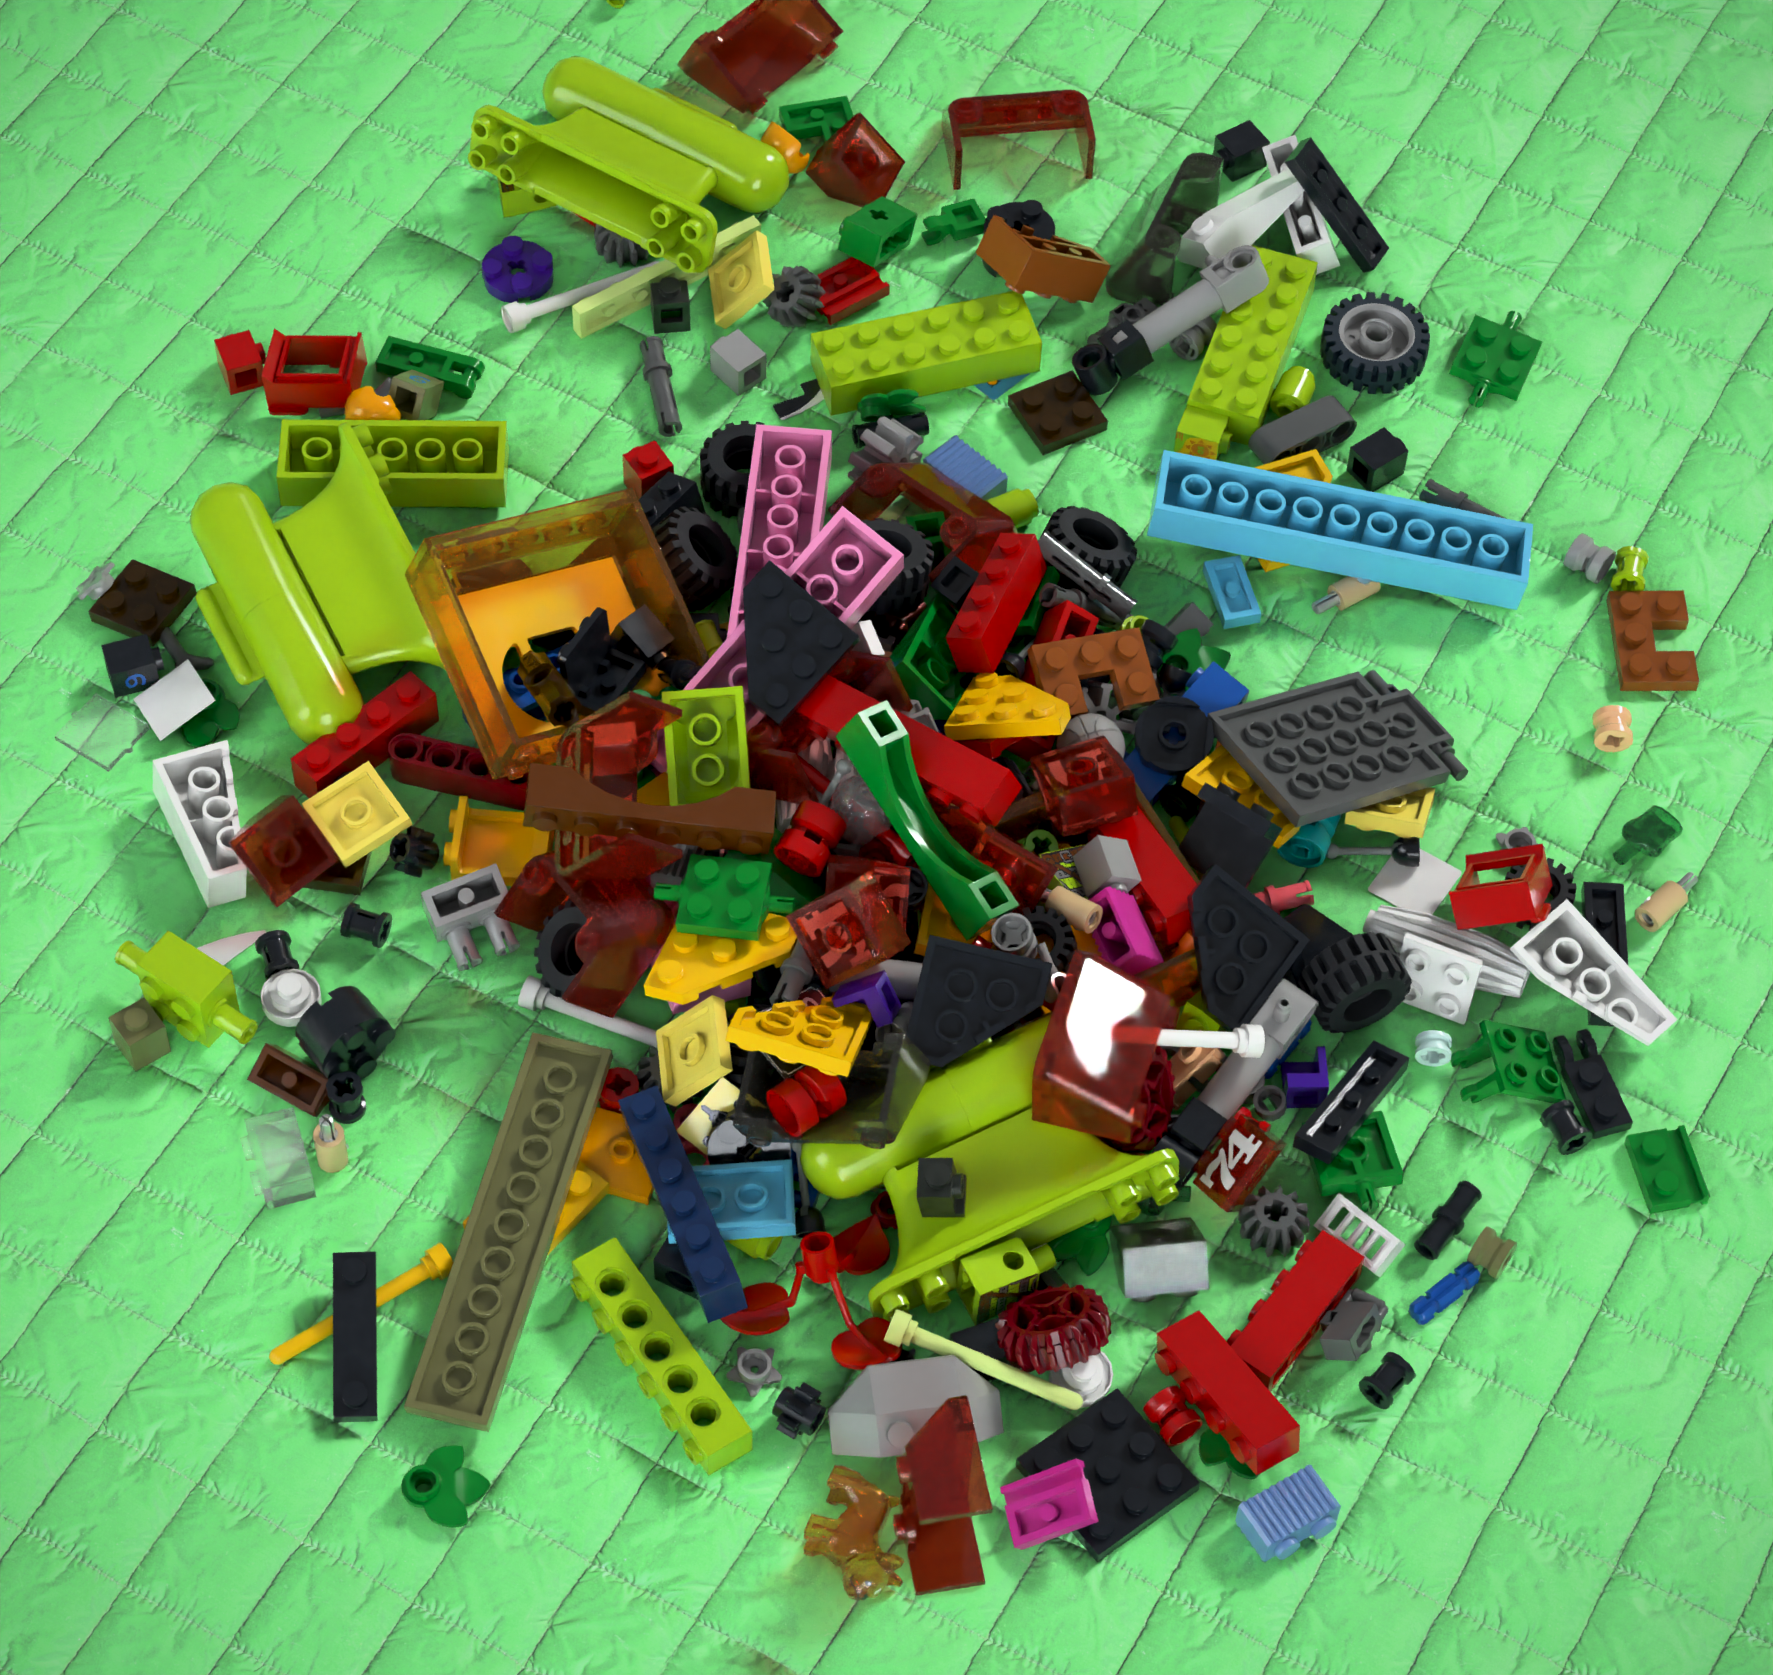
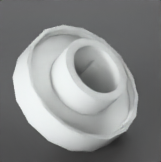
M281 970L271 975L261 990V1003L264 1013L269 1020L281 1026H297L302 1015L316 1001L320 1005L322 1004L320 985L314 976L303 970Z
M1102 1351L1098 1355L1088 1356V1362L1086 1363L1079 1362L1074 1364L1073 1369L1066 1367L1059 1369L1057 1373L1054 1370L1049 1372V1381L1081 1395L1083 1399L1081 1408L1091 1407L1103 1399L1109 1392L1113 1379L1111 1362Z

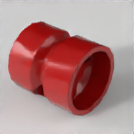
M804 800L799 804L790 820V825L793 829L788 828L783 832L774 848V854L784 865L793 871L816 878L821 875L831 857L829 849L837 847L847 829V824L838 813L829 807L815 801Z
M808 1065L796 1072L795 1080L787 1078L766 1093L767 1103L774 1118L793 1137H799L819 1122V1117L827 1118L847 1104V1096L840 1079L837 1076L824 1074L818 1068Z

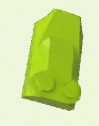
M743 686L662 692L670 806L698 803L719 796L734 787L750 788Z

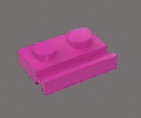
M1073 1459L1000 1487L1001 1494H1004L1007 1504L1004 1507L1014 1548L1024 1550L1099 1522L1089 1481L1085 1479L1083 1468H1085L1084 1461Z

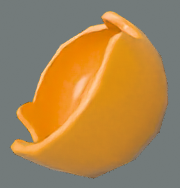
M771 122L760 141L774 147L786 159L789 174L802 172L808 165L810 154L807 153L804 156L800 153L801 143L781 126Z
M365 386L354 390L348 397L345 406V420H401V413L396 408L390 395H377L372 386Z

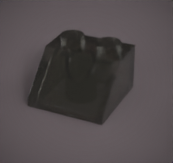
M1191 1217L1112 1225L1110 1227L1109 1236L1118 1285L1125 1298H1131V1300L1136 1302H1147L1156 1299V1295L1173 1293L1175 1297H1192L1198 1294V1290L1209 1289L1207 1243Z

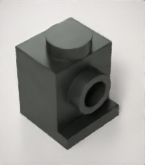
M665 277L658 283H651V312L654 334L690 331V300L687 280L679 281L674 277ZM679 310L681 312V317L661 318V312Z
M918 1158L916 1198L922 1217H965L967 1178L963 1173L956 1172L953 1158Z

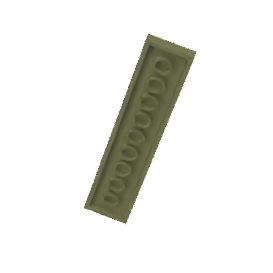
M532 1032L404 1405L406 1413L489 1432L613 1059L611 1049Z

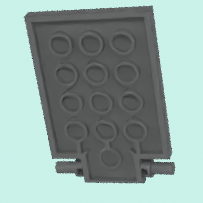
M1375 670L1367 672L1364 677L1359 672H1354L1208 713L1207 716L1213 724L1215 738L1295 828L1445 783L1449 774L1456 781L1462 780L1468 774V769L1454 756L1455 750L1452 748L1454 738L1408 689L1399 691L1393 684H1387Z

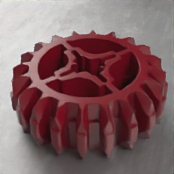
M1115 1044L1111 1049V1053L1106 1054V1065L1101 1066V1081L1097 1083L1099 1086V1096L1096 1098L1099 1101L1097 1114L1102 1118L1101 1130L1105 1131L1107 1142H1111L1114 1148H1119L1123 1151H1152L1168 1133L1167 1125L1172 1123L1171 1112L1175 1108L1173 1104V1096L1176 1093L1173 1090L1175 1076L1171 1074L1172 1063L1167 1060L1166 1050L1161 1049L1160 1046Z
M1066 1283L1056 1288L1049 1285L1044 1290L1034 1289V1293L1028 1296L1020 1295L1018 1302H1010L1007 1304V1310L998 1314L999 1321L995 1324V1327L999 1330L997 1332V1344L999 1348H1004L1006 1359L1010 1365L1018 1369L1021 1368L1027 1373L1036 1370L1039 1375L1050 1370H1054L1057 1373L1059 1369L1066 1367L1073 1369V1365L1076 1363L1088 1362V1356L1101 1353V1347L1109 1343L1108 1336L1111 1334V1320L1107 1305L1103 1302L1102 1296L1096 1295L1094 1289H1084L1083 1285H1076L1070 1288Z

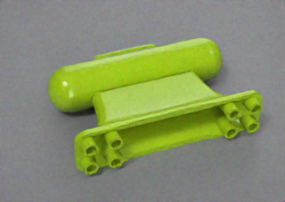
M572 56L558 61L545 78L542 90L545 107L557 121L549 124L533 125L496 106L484 105L475 112L471 124L472 134L468 162L474 169H483L499 177L504 184H514L530 193H535L639 244L651 256L655 258L662 257L678 265L686 273H702L710 267L713 261L718 231L717 222L710 211L699 206L707 194L742 211L758 214L774 208L781 201L789 186V169L786 159L774 147L739 131L733 123L660 88L651 89L585 57Z
M349 422L338 426L341 454L334 476L312 501L289 516L273 523L261 499L248 486L233 482L214 485L200 494L190 516L192 533L217 581L198 590L195 598L236 681L241 685H249L265 677L290 728L308 745L322 735L336 733L340 725L353 723L356 720L364 702L352 675L360 671L394 662H424L441 667L451 673L466 691L473 688L437 604V601L442 600V598L433 588L385 496L393 492L386 476L390 474L389 468L381 453L374 454L371 447L374 444L373 438L365 423L353 428Z
M1074 1009L1053 1012L993 1041L990 1037L942 1068L901 1058L890 1060L876 1067L872 1073L873 1081L879 1091L878 1094L820 1120L807 1131L801 1145L800 1162L804 1175L821 1194L841 1200L857 1197L884 1184L890 1196L898 1226V1258L891 1274L873 1286L869 1291L868 1298L873 1317H879L891 1322L896 1309L910 1314L909 1310L922 1304L925 1305L928 1313H936L943 1310L951 1303L947 1293L957 1287L960 1259L1016 1237H1020L1029 1251L1094 1220L1098 1222L1115 1214L1120 1224L1127 1223L1140 1215L1141 1209L1137 1203L1151 1196L1157 1206L1165 1205L1178 1197L1179 1192L1174 1184L1179 1180V1159L1174 1150L1167 1148L1142 1156L1119 1152L1097 1138L1082 1123L1066 1100L1090 1088L1101 1078V1066L1106 1065L1105 1057L1107 1053H1110L1109 1044L1076 1043L1070 1039L1069 1032L1074 1026L1100 1027L1090 1015ZM918 1158H953L956 1172L963 1173L967 1178L965 1217H922L916 1198Z

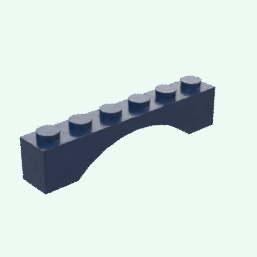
M656 1085L618 1100L629 1135L658 1197L707 1322H713L748 1308L739 1276L658 1086Z

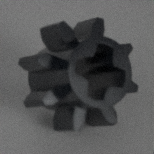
M410 826L407 828V834L400 833L396 835L390 845L391 859L396 862L394 869L418 878L422 875V869L432 870L439 858V847L433 841L435 834Z
M804 1382L800 1388L798 1386L795 1389L790 1386L784 1388L772 1409V1414L778 1417L777 1422H779L777 1430L792 1439H795L798 1434L802 1435L803 1433L811 1436L819 1427L826 1412V1407L820 1404L821 1400H819L821 1392Z

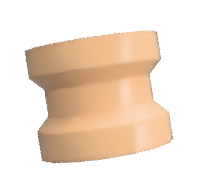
M1608 705L1594 712L1592 717L1593 725L1597 729L1594 733V744L1599 750L1620 752L1632 745L1633 733L1629 728L1632 723V715L1626 707Z

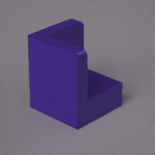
M885 970L840 985L832 998L835 1008L852 1002L867 1005L877 1028L892 1023L901 1008L900 1001Z
M1325 1046L1316 1047L1313 1062H1283L1281 1064L1282 1091L1286 1096L1287 1108H1318L1327 1097L1329 1091Z

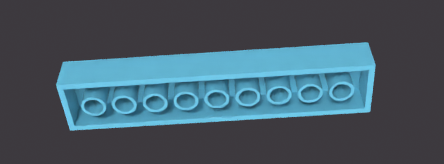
M1163 450L1155 480L1147 536L1517 610L1528 585L1533 524Z

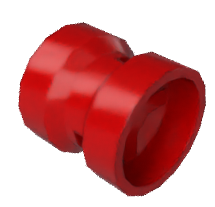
M1177 1385L1159 1391L1143 1408L1152 1423H1157L1161 1428L1160 1435L1168 1446H1176L1188 1440L1203 1424V1420L1194 1409L1187 1407L1185 1396Z

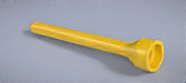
M439 1242L427 1249L425 1256L420 1258V1264L377 1288V1308L428 1278L433 1281L436 1278L443 1280L448 1277L453 1260L444 1245ZM333 1314L272 1349L269 1354L270 1361L275 1365H280L332 1335Z

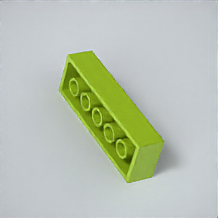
M1254 245L1251 246L1255 247L1260 255L1269 277V284L1261 293L1250 298L1226 314L1222 311L1187 405L1229 416L1227 431L1233 433L1232 441L1248 445L1252 434L1264 424L1270 408V400L1282 376L1312 297L1318 262Z
M1009 291L811 333L810 362L830 416L856 411L857 403L861 401V398L872 393L887 394L893 390L912 389L918 392V397L1038 372L1040 371L1042 341L1023 295Z
M282 419L276 476L281 506H305L328 485L338 467L341 454L338 426L349 422L352 428L362 423L367 425L374 442L371 445L374 454L381 453L387 463L390 474L386 476L393 492L385 496L391 507H506L509 458L507 421Z

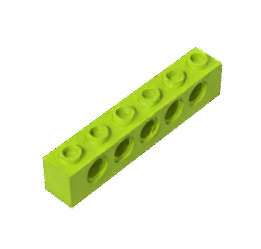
M614 1237L573 1260V1279L570 1280V1285L574 1294L580 1302L587 1300L594 1310L592 1317L598 1329L603 1334L610 1333L616 1342L614 1348L621 1362L626 1367L629 1365L633 1366L639 1375L637 1376V1382L644 1395L648 1399L654 1397L661 1407L659 1412L666 1427L671 1432L677 1430L683 1438V1449L689 1460L694 1465L700 1463L709 1476L752 1451L751 1428L617 1238ZM613 1289L621 1291L616 1296L604 1294L606 1291ZM633 1321H639L644 1323V1325L639 1328H630L626 1326L628 1323ZM656 1353H661L667 1356L665 1359L659 1361L648 1358L649 1356ZM676 1386H686L690 1390L685 1393H675L671 1389ZM701 1418L713 1421L708 1426H698L694 1422Z

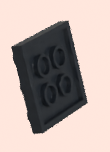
M1115 1389L1016 1459V1468L1025 1478L1073 1459L1084 1461L1085 1468H1083L1085 1479L1089 1481L1099 1522L1072 1531V1533L1096 1562L1102 1560L1197 1492L1200 1485L1195 1476L1118 1389Z

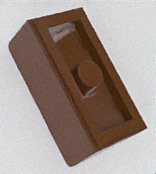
M265 1043L247 1080L306 1113L317 1117L330 1101L326 1090L328 1078L313 1064L278 1045Z

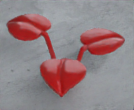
M873 1214L845 1229L835 1237L821 1231L806 1235L800 1242L803 1261L795 1263L796 1274L789 1297L785 1288L780 1285L768 1282L754 1284L743 1288L748 1308L720 1319L731 1329L747 1335H765L781 1329L790 1320L787 1308L793 1307L796 1304L803 1275L806 1274L815 1283H831L844 1322L849 1329L838 1334L832 1341L831 1352L837 1363L846 1368L861 1370L865 1369L867 1365L895 1361L902 1353V1344L900 1347L883 1341L890 1322L879 1317H871L856 1326L852 1320L837 1278V1273H842L844 1270L852 1275L868 1274L881 1268L890 1257L889 1242L881 1228L877 1215Z

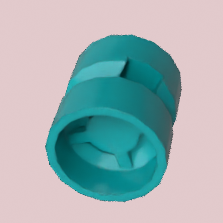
M1341 814L1301 826L1293 837L1277 849V852L1283 859L1299 867L1314 868L1320 866L1325 860L1331 844V838L1336 831Z

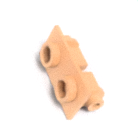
M1180 1047L1178 1052L1169 1060L1172 1063L1171 1074L1175 1076L1173 1082V1090L1176 1092L1173 1096L1174 1110L1177 1111L1197 1090L1188 1081L1192 1076L1203 1084L1222 1066L1221 1060L1226 1055L1220 1048Z

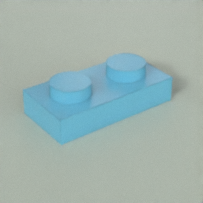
M1237 555L1204 561L1203 574L1223 629L1260 623L1262 613L1241 556Z

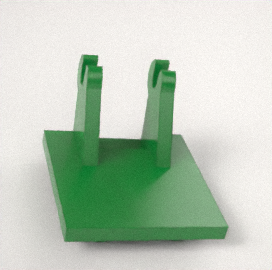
M1483 1020L1479 1023L1483 1038L1468 1048L1456 1051L1451 1055L1450 1062L1452 1067L1460 1063L1461 1069H1464L1492 1057L1496 1071L1476 1084L1468 1085L1460 1091L1463 1102L1470 1098L1472 1103H1477L1497 1093L1549 1103L1567 1100L1550 1044L1544 1031Z

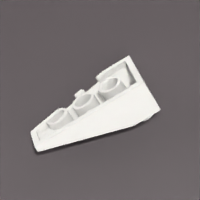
M1289 168L1197 218L1192 223L1191 228L1181 237L1176 257L1180 262L1205 269L1208 267L1205 264L1207 256L1212 255L1220 259L1239 246H1251L1304 192V189Z
M1568 899L1553 910L1545 921L1538 923L1510 948L1538 980L1647 1046L1678 1020Z

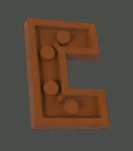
M1684 590L1609 591L1606 601L1620 691H1696L1699 678L1694 651H1656L1653 630L1687 629L1689 618Z
M1139 627L1031 645L1027 650L1037 688L1067 702L1071 719L1088 713L1079 681L1081 679L1109 675L1119 711L1151 706L1160 699Z

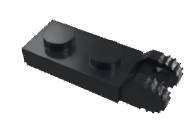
M1583 1029L1576 1033L1577 1045L1583 1056V1059L1574 1061L1573 1050L1564 1035L1554 1037L1552 1043L1562 1068L1561 1075L1585 1126L1592 1133V1139L1631 1129L1633 1121L1601 1054L1598 1055L1597 1046L1590 1031Z

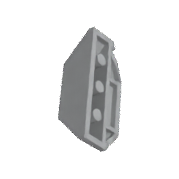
M955 1355L867 1365L840 1398L827 1410L833 1455L882 1458L961 1448L1004 1433L999 1389Z

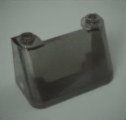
M1201 152L1187 156L1145 198L1106 275L1105 287L1110 296L1133 305L1146 297L1157 307L1174 298L1172 285L1175 260L1181 245L1180 234L1184 235L1197 218L1218 206L1223 158Z
M885 1033L883 1042H874L873 1051H859L848 1077L837 1075L845 1089L847 1104L827 1118L819 1117V1122L799 1137H793L778 1124L769 1109L766 1099V1093L785 1079L761 1051H748L732 1125L741 1134L746 1136L748 1143L761 1147L770 1146L771 1142L862 1144L869 1148L882 1149L886 1144L895 1141L928 1079L931 1062L905 1033ZM795 1074L788 1078H792L795 1080Z

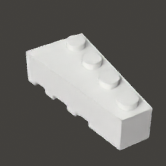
M228 740L153 760V792L208 908L246 897L247 866L239 824L237 799L234 791V778L230 764Z

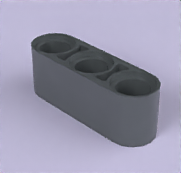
M1328 395L1260 427L1250 437L1248 446L1263 464L1314 449L1321 453L1348 439L1355 431L1357 422L1334 396Z

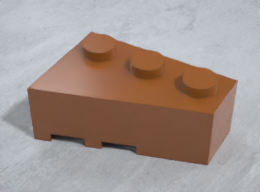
M993 215L975 253L1006 280V287L1020 294H1024L1025 291H1031L1047 299H1050L1053 295L1070 303H1077L1078 300L1093 303L1111 267L1095 250L1052 235L1050 240L1033 236L1035 230L1025 225L1022 226L1020 231L1012 229L1005 223L1004 218Z

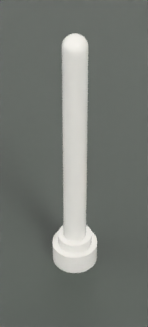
M660 261L645 264L526 305L524 302L519 304L517 301L501 306L503 322L511 334L526 329V325L531 323V319L574 305L583 298L590 297Z
M531 975L527 977L522 986L518 1006L531 1011H536L537 1008L544 1010L547 1007L657 1048L656 1030L580 1002L562 1000L560 997H555L549 993L550 988L543 986L540 981L541 979Z
M1242 1024L1240 1028H1234L1232 1032L1074 1026L1069 1032L1070 1039L1076 1043L1228 1048L1245 1058H1260L1265 1046L1263 1027L1255 1024Z

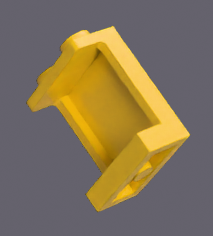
M459 796L457 810L451 809L449 833H453L452 842H445L443 863L444 866H450L451 880L496 863L506 886L547 889L555 830L539 831L534 827L523 826L524 812L470 808L468 796Z

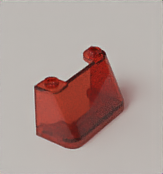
M755 0L716 31L712 30L709 33L706 31L694 40L677 65L688 77L742 114L750 111L754 115L767 104L768 100L766 97L818 56L823 60L830 56L839 47L835 41L844 31L817 0Z
M1076 949L1036 1058L1032 1080V1120L1130 1143L1135 1127L1142 1128L1145 1122L1148 1104L1141 1102L1142 1088L1162 1029L1175 1030L1177 1026L1180 1008L1174 1006V998L1098 955Z

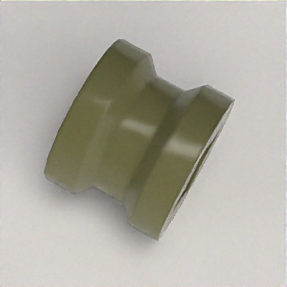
M1486 1226L1474 1243L1467 1262H1471L1473 1266L1481 1265L1487 1269L1489 1276L1498 1279L1510 1262L1517 1243L1511 1239L1503 1240L1499 1238L1494 1229Z

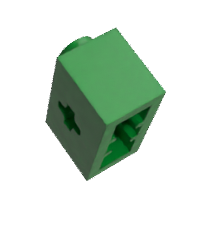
M881 196L870 204L864 205L862 209L851 216L845 217L839 228L841 239L838 250L874 268L910 245L918 214Z

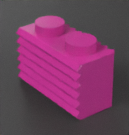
M1110 886L1089 899L1100 905L1103 909L1101 921L1093 931L1092 938L1096 939L1095 945H1098V951L1102 952L1101 958L1105 959L1104 965L1108 966V972L1139 982L1163 965L1164 960L1133 895L1125 894L1124 891L1121 892L1116 890V888L1112 889Z

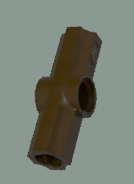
M530 650L520 657V666L517 673L523 680L524 686L554 727L558 725L570 727L577 722L582 705L545 652L535 653Z

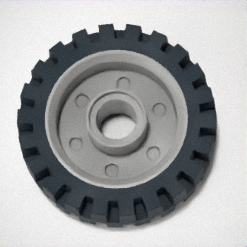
M1367 292L1365 299L1359 293L1352 295L1351 301L1346 297L1340 301L1339 306L1335 304L1325 319L1320 348L1323 364L1326 369L1330 368V375L1334 379L1340 376V383L1346 387L1353 382V390L1361 392L1363 386L1368 387V394H1376L1377 388H1381L1382 393L1386 394L1391 393L1392 385L1397 391L1404 389L1405 383L1411 385L1415 381L1416 376L1419 377L1423 371L1430 343L1428 323H1424V316L1421 312L1415 313V306L1411 303L1403 307L1404 299L1396 296L1392 302L1389 301L1390 294L1382 293L1381 298L1378 299L1375 297V292Z

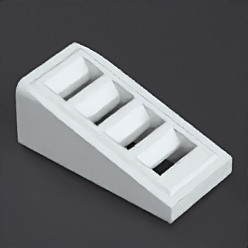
M1338 1193L1314 1224V1227L1319 1231H1326L1365 1257L1363 1265L1378 1277L1382 1276L1406 1245L1340 1193ZM1343 1207L1346 1208L1349 1213L1333 1231L1328 1227ZM1357 1217L1361 1220L1360 1224L1349 1238L1345 1240L1341 1236ZM1369 1226L1374 1231L1359 1250L1354 1247L1355 1243ZM1382 1236L1386 1241L1370 1260L1366 1254Z

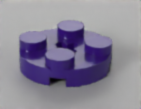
M508 236L503 239L502 244L493 247L482 261V278L485 281V287L493 297L507 303L518 302V298L529 296L530 301L538 299L553 284V256L549 251H546L536 243L523 241L518 236ZM519 268L525 271V273L517 272L515 275L511 274L513 269Z

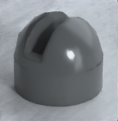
M1273 1085L1263 1086L1256 1091L1253 1097L1255 1112L1263 1120L1273 1122L1285 1114L1287 1109L1286 1096L1279 1087ZM1269 1098L1275 1110L1270 1112L1263 1100Z

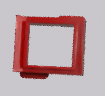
M274 328L261 375L269 413L271 415H305L309 411L308 408H345L351 393L361 387L365 367L368 363L362 332H358L357 336H286ZM285 365H328L331 368H340L338 374L283 373Z
M1543 844L1465 855L1466 870L1455 890L1449 891L1457 930L1530 920L1531 923H1539L1547 919L1551 910V904L1544 902L1552 887V881ZM1527 864L1520 878L1480 884L1477 871Z

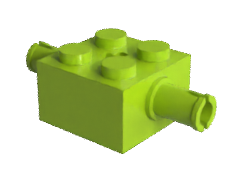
M169 930L148 952H145L129 940L124 942L117 950L115 962L139 976V985L147 1002L161 1021L166 1020L174 1025L185 1039L191 1042L197 1040L209 1048L223 1032H226L241 1044L248 1043L255 1035L258 1028L257 1022L240 1013L232 971Z

